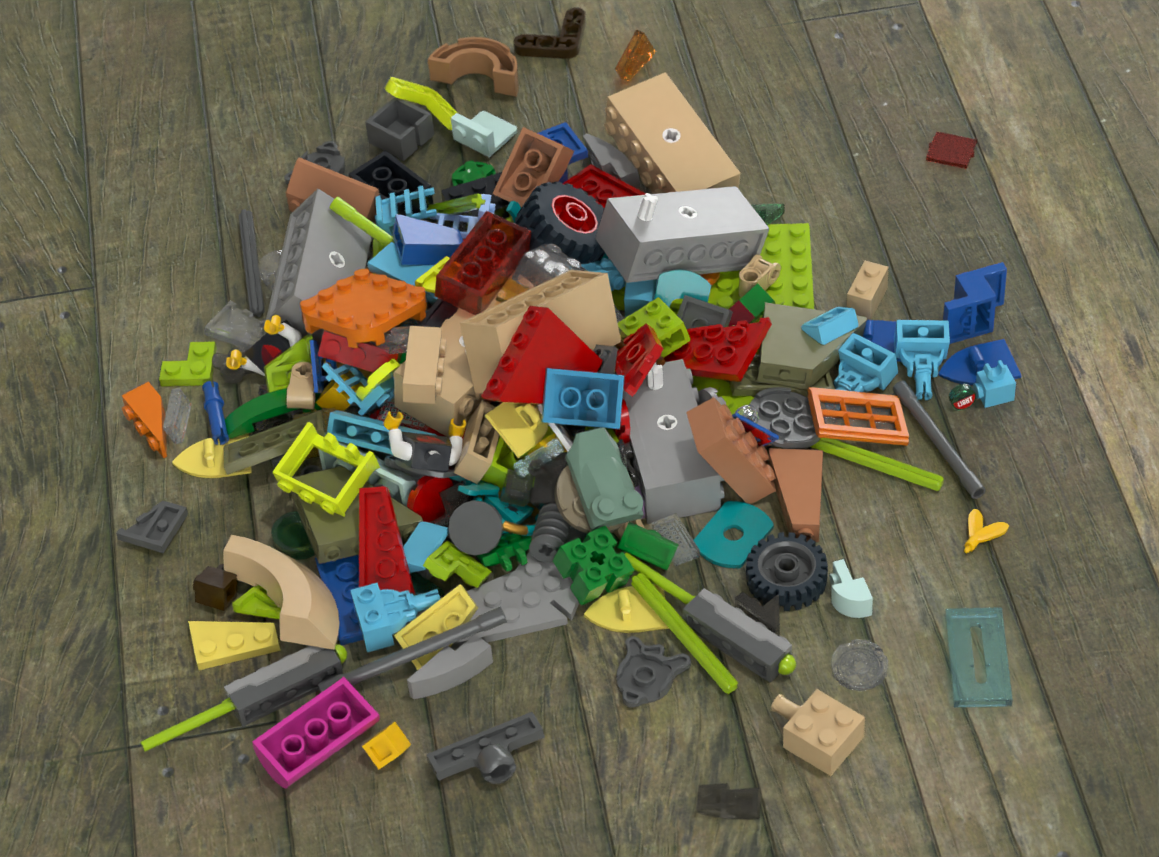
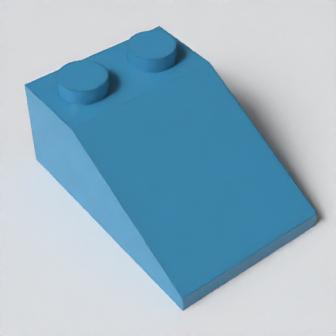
M546 368L541 422L620 429L624 375Z

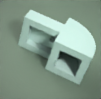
M844 559L834 561L833 573L829 575L832 586L831 603L834 608L849 617L863 618L872 616L873 598L864 577L853 580Z

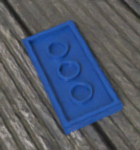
M359 555L319 564L317 558H315L320 579L330 590L338 608V638L340 645L343 646L363 640L351 595L352 589L359 588Z

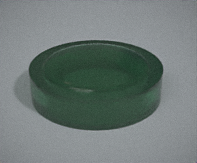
M298 511L286 513L275 521L271 530L274 549L295 560H303L315 556Z

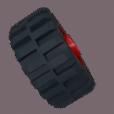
M556 181L541 184L532 191L517 213L515 228L521 245L528 250V254L532 258L535 257L539 260L538 263L542 266L550 267L551 271H559L563 274L573 270L574 264H588L600 261L605 255L604 250L595 239L604 208L601 204L598 205L595 202L596 199L591 195L585 194L584 190L576 189L568 183L562 184Z

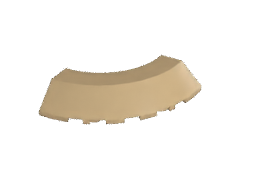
M231 535L223 550L224 571L237 574V580L254 587L260 585L267 590V595L274 601L277 607L281 608L280 641L335 650L339 635V613L335 599L324 582L312 570L290 556L258 541Z

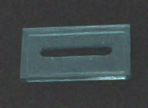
M1002 608L946 609L945 620L954 707L1012 706L1013 699ZM973 626L979 627L982 634L987 680L982 684L978 683L975 679L970 628Z

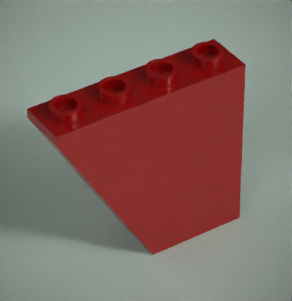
M529 306L481 397L486 400L499 402L543 404L546 368L597 373L603 360L549 308Z

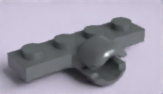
M530 712L428 753L426 756L438 781L468 768L476 767L479 768L486 781L492 784H500L509 780L516 770L515 760L510 752L545 736L540 723L533 712Z

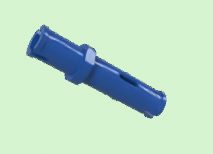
M207 381L202 386L205 397L204 409L208 412L214 444L218 445L219 439L220 445H224L229 441L223 413L224 400L220 396L218 383L213 381L212 387L211 381Z

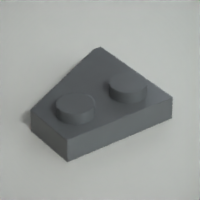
M162 501L155 505L151 511L137 517V523L127 530L119 529L116 532L117 538L120 541L164 553L187 517V507Z

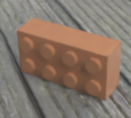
M713 397L686 412L698 453L746 503L753 504L776 491L773 481L776 479V476L771 466L768 465L767 460L770 457L766 448L763 445L759 446L754 435L751 432L747 433L742 422L738 418L734 419L726 404L721 405Z

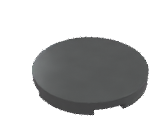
M773 387L762 390L750 402L747 419L779 436L778 440L769 444L783 449H804L813 446L821 439L815 432L808 397L806 398L803 395L791 392V388Z

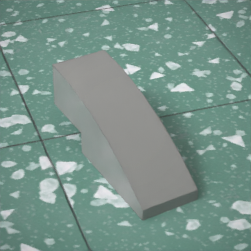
M590 134L583 135L585 147L595 167L635 188L641 187L638 170L621 151L600 138Z
M474 634L456 651L449 646L444 647L407 679L410 697L418 699L449 690L479 674L493 663L491 645Z

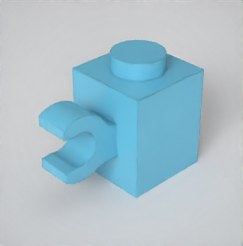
M1001 360L998 361L997 367L991 368L988 363L985 364L983 371L977 372L976 383L973 384L975 397L977 399L980 398L985 408L1014 401L1016 382L1007 365H1004Z

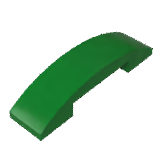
M287 388L256 397L230 413L225 418L229 438L232 439L254 432L253 423L297 410L296 408H287ZM315 393V402L321 393ZM315 403L314 409L302 410L304 415L323 410V408Z

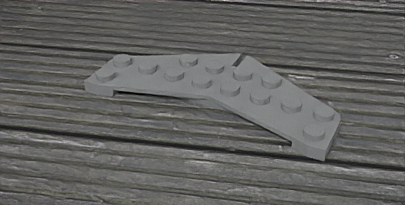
M570 526L566 543L577 538L583 542L587 533ZM529 552L526 556L527 564H520L515 571L482 584L478 588L475 587L468 590V594L478 607L470 621L498 607L502 608L507 619L506 623L485 632L476 633V635L488 643L567 625V617L572 621L579 605L578 600L570 589L573 583L570 576L564 579L553 562L539 561ZM426 610L420 612L418 615H416V617H418L419 615H421V614H422L423 612H425ZM472 636L453 643L450 648L457 650Z

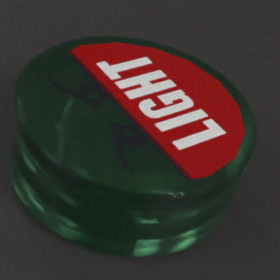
M960 384L951 390L948 398L953 408L964 410L974 404L976 393L970 385Z

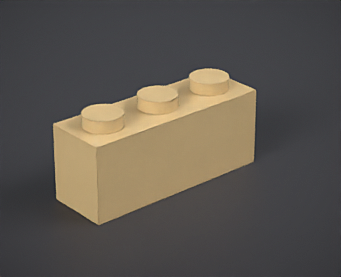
M410 326L403 377V402L435 404L436 393L442 392V377H438V375L444 374V358L440 357L441 354L446 355L447 339H442V328Z
M483 400L468 420L462 443V452L454 469L455 474L476 484L479 483L491 466L499 438V433L485 417L487 413L496 407Z

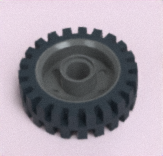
M784 532L778 533V538L776 539L773 534L767 536V542L762 538L758 541V546L754 545L751 548V553H748L746 561L747 586L750 593L754 594V598L758 602L762 600V605L766 607L772 603L774 610L779 611L780 606H784V611H790V606H794L795 610L802 609V603L806 607L812 605V600L816 602L820 598V594L823 595L828 579L826 554L823 553L820 545L816 546L814 540L809 539L806 542V536L800 534L798 539L795 537V533L789 532V537H785Z

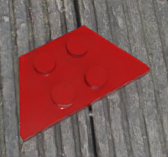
M647 323L641 326L635 333L627 336L623 341L626 345L617 352L615 371L617 375H624L623 388L632 397L636 394L664 349L655 330Z

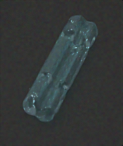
M553 439L547 443V447L542 446L526 456L525 461L521 459L513 465L515 472L520 477L526 476L530 473V469L535 470L552 459L551 456L554 455L556 457L563 453L562 444L558 439Z

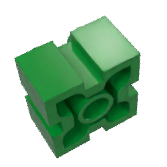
M606 525L588 533L583 542L577 538L561 545L553 559V563L562 577L565 579L570 576L573 583L570 589L581 606L599 598L604 588L609 593L626 585L635 570L623 552L620 554L615 552L614 548L617 542Z

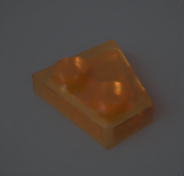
M635 31L615 68L620 78L628 82L656 53L644 32Z

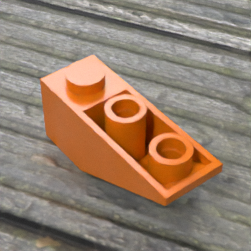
M148 381L122 395L124 402L122 411L128 421H134L135 428L140 436L145 435L147 437L150 448L153 451L157 450L163 458H166L167 440L164 425L166 426V414L161 396Z

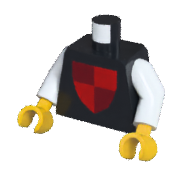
M274 315L271 321H265L264 330L267 333L244 353L246 356L243 358L242 353L235 349L231 351L230 357L226 359V366L229 369H238L242 365L244 369L265 376L264 366L301 340L302 334L291 327L288 320L281 322V317Z
M388 412L383 425L386 429L390 430L388 432L389 441L395 458L410 468L448 472L449 465H454L458 462L462 452V437L466 427L465 420H463L462 426H457L453 423L454 418L451 419L448 434L451 436L449 438L402 432L398 429L403 419L402 413L398 412L394 418L391 416V412Z

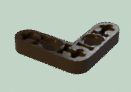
M577 7L567 10L560 36L534 34L516 36L514 38L515 53L520 56L564 59L576 57L580 51L586 26L585 11ZM573 31H574V32H578V33H576V34H567L568 32H573ZM543 45H551V47H548V48H543V47H541V46H543Z

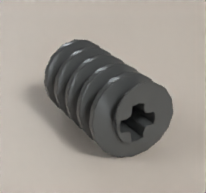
M556 503L547 504L540 509L529 546L532 556L546 563H552L560 546L566 544L571 526L560 514Z

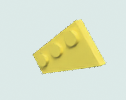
M460 584L394 636L403 649L470 621L478 607ZM443 648L412 660V663L419 670Z
M188 621L198 670L281 651L274 623Z

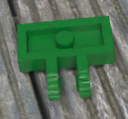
M513 533L505 534L501 537L497 547L489 553L476 555V557L484 567L500 563L502 568L508 572L512 570V563L509 559L511 556H515L521 565L528 563L525 552L529 550L532 537Z

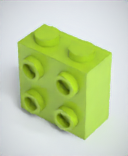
M659 297L618 322L619 332L623 341L647 323L651 326L664 348L661 353L663 358L691 341L684 322Z

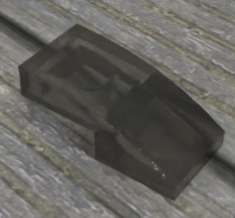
M728 783L699 785L697 812L718 818L760 819L762 794L759 788L730 790Z

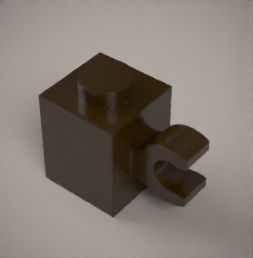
M220 564L217 568L207 566L194 579L195 602L225 611L237 598V574L224 571V564Z

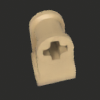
M755 255L739 273L740 297L742 298L756 284H759L766 290L777 280L781 265L778 263L772 264L763 260L761 255Z
M299 362L292 367L290 384L287 388V408L314 409L315 393L312 364Z

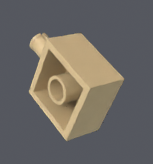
M818 689L801 706H798L781 694L772 703L771 710L789 720L783 727V748L830 776L864 738L865 717Z

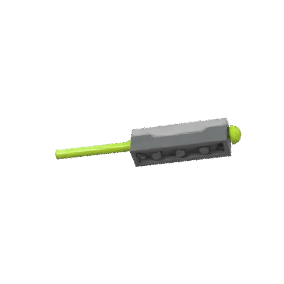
M625 553V556L636 572L643 573L651 582L686 604L683 608V619L698 636L769 683L779 674L789 675L795 670L796 660L792 656V645L786 638L777 636L768 630L763 623L754 621L740 608H734L725 602L718 594H713L704 588L699 595L693 596L631 554Z
M336 644L335 650L308 645L296 653L287 655L271 665L262 667L246 677L233 681L224 687L227 699L221 704L140 741L144 752L232 710L242 727L320 690L318 683L343 674L341 665L347 659V650L340 644Z

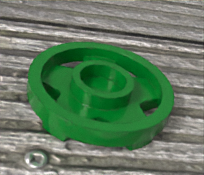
M473 160L467 161L453 173L452 183L453 186L458 185L457 183L463 184L494 175L496 171L491 164L474 162Z

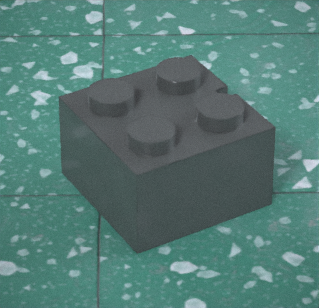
M394 97L365 121L368 143L387 151L403 161L417 150V145L422 146L434 136L432 114L397 97Z

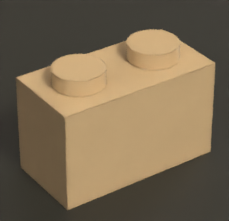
M864 261L847 293V308L855 309L857 316H865L867 320H872L888 288L889 267Z

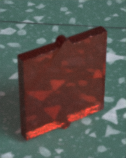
M936 132L933 142L929 143L926 161L967 169L971 158L974 157L977 139Z

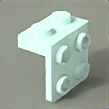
M481 111L471 120L458 113L451 117L453 139L488 157L492 156L517 133L516 126L486 111Z

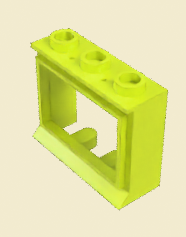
M308 422L272 473L278 482L277 486L287 493L292 491L309 504L313 502L319 504L329 514L337 513L345 517V512L359 493V488L364 486L373 471L380 468V465L373 452L368 451L366 456H363L354 444L349 443L347 447H344L329 432L323 437L317 433L313 423ZM313 447L357 467L336 499L292 478Z

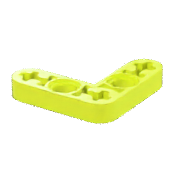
M394 77L389 79L385 86V90L399 99L426 106L445 127L452 130L451 117L457 112L439 93L431 88Z

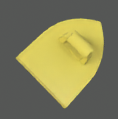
M503 402L485 415L518 458L537 445L547 432L548 423L541 422L542 414L536 406L538 403Z
M249 433L232 439L229 438V441L224 445H220L219 439L218 445L214 444L212 438L197 442L181 452L173 460L172 464L184 473L202 478H222L250 474L252 469L248 467L227 475L224 469L223 451L225 445L249 437Z
M653 584L665 598L664 590L656 584ZM633 586L620 588L605 594L596 600L584 613V617L590 622L615 632L637 633L669 629Z

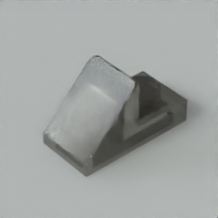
M743 591L735 597V608H740L748 617L756 622L763 623L768 630L780 636L779 595H776L764 606L757 599L749 597Z

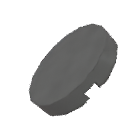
M474 500L463 503L455 509L450 518L448 528L450 538L454 545L466 554L481 555L489 553L497 547L502 537V517L495 507L486 502Z

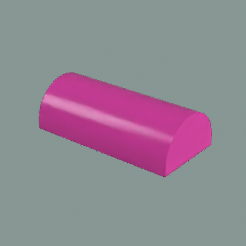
M343 677L252 741L259 761L267 773L281 787L287 788L378 723L380 715Z

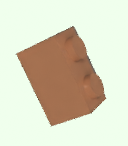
M523 127L493 194L509 202L516 201L522 207L537 186L560 180L565 173L574 150Z

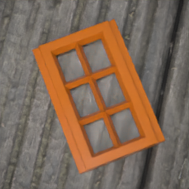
M814 387L808 388V401L815 432L819 438L908 446L909 434L898 396Z

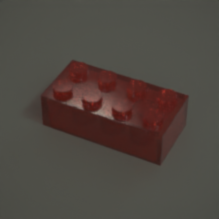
M486 211L437 274L435 297L473 315L484 312L529 252L531 231Z

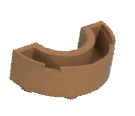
M483 37L458 39L456 44L448 46L446 43L428 58L430 80L452 84L463 75L471 73L484 74L494 81L495 93L517 96L519 79L516 57L510 53V49L506 45L496 40Z

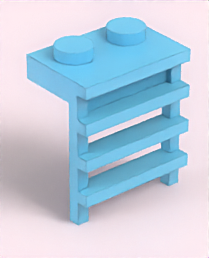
M419 186L417 192L410 193L409 189L404 190V195L395 196V193H390V198L381 200L380 196L375 197L376 225L392 236L395 216L398 215L397 203L405 201L406 216L420 220L437 216L436 209L427 211L425 196L435 194L434 188L424 190L423 186ZM419 198L421 212L412 214L411 200Z
M327 362L322 366L328 373L326 379L328 381L334 379L339 385L336 390L339 393L345 391L350 396L347 400L348 403L351 405L355 402L361 408L358 411L361 416L382 406L386 401L390 402L394 398V377L379 384L361 401L351 387L359 382L367 386L368 379L357 367L344 364L334 370ZM350 370L355 376L344 381L340 376Z

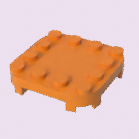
M359 269L354 272L353 276L338 280L333 286L319 291L317 295L301 301L300 307L307 332L312 334L319 329H324L347 337L348 347L358 348V344L361 342L373 341L376 343V346L385 343L384 333L409 318L422 321L426 317L427 303L424 287H417L405 281L389 278L386 275L369 273L367 269Z

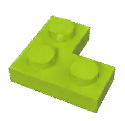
M215 341L190 342L188 359L186 361H162L159 378L161 387L203 386L207 381L212 383L217 350Z
M448 540L429 555L423 564L436 578L446 581L456 573L466 584L476 588L481 586L492 572L471 556L459 550Z

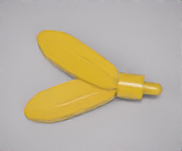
M973 509L968 517L969 539L964 544V552H972L979 543L1004 535L1009 525L1005 522H996L983 527L982 514L979 510Z

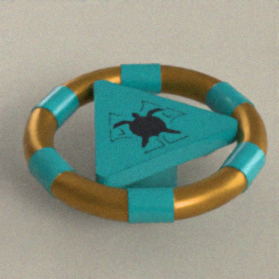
M501 491L497 495L474 496L472 501H483L497 509L502 517L503 534L533 535L535 525H519L529 516H532L537 521L540 510L529 501Z

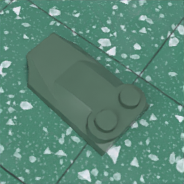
M604 427L576 434L572 447L565 458L591 531L605 525L610 527L641 519L644 516L642 511L643 498L634 489L617 443Z

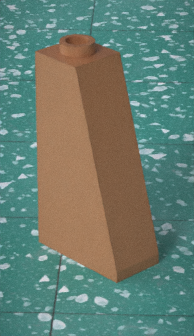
M769 448V465L776 476V479L773 481L788 531L795 533L797 539L802 534L806 536V542L809 539L819 542L823 450Z

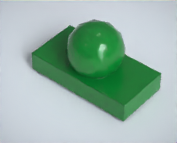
M629 522L617 548L667 571L679 544L662 537L656 530H647Z

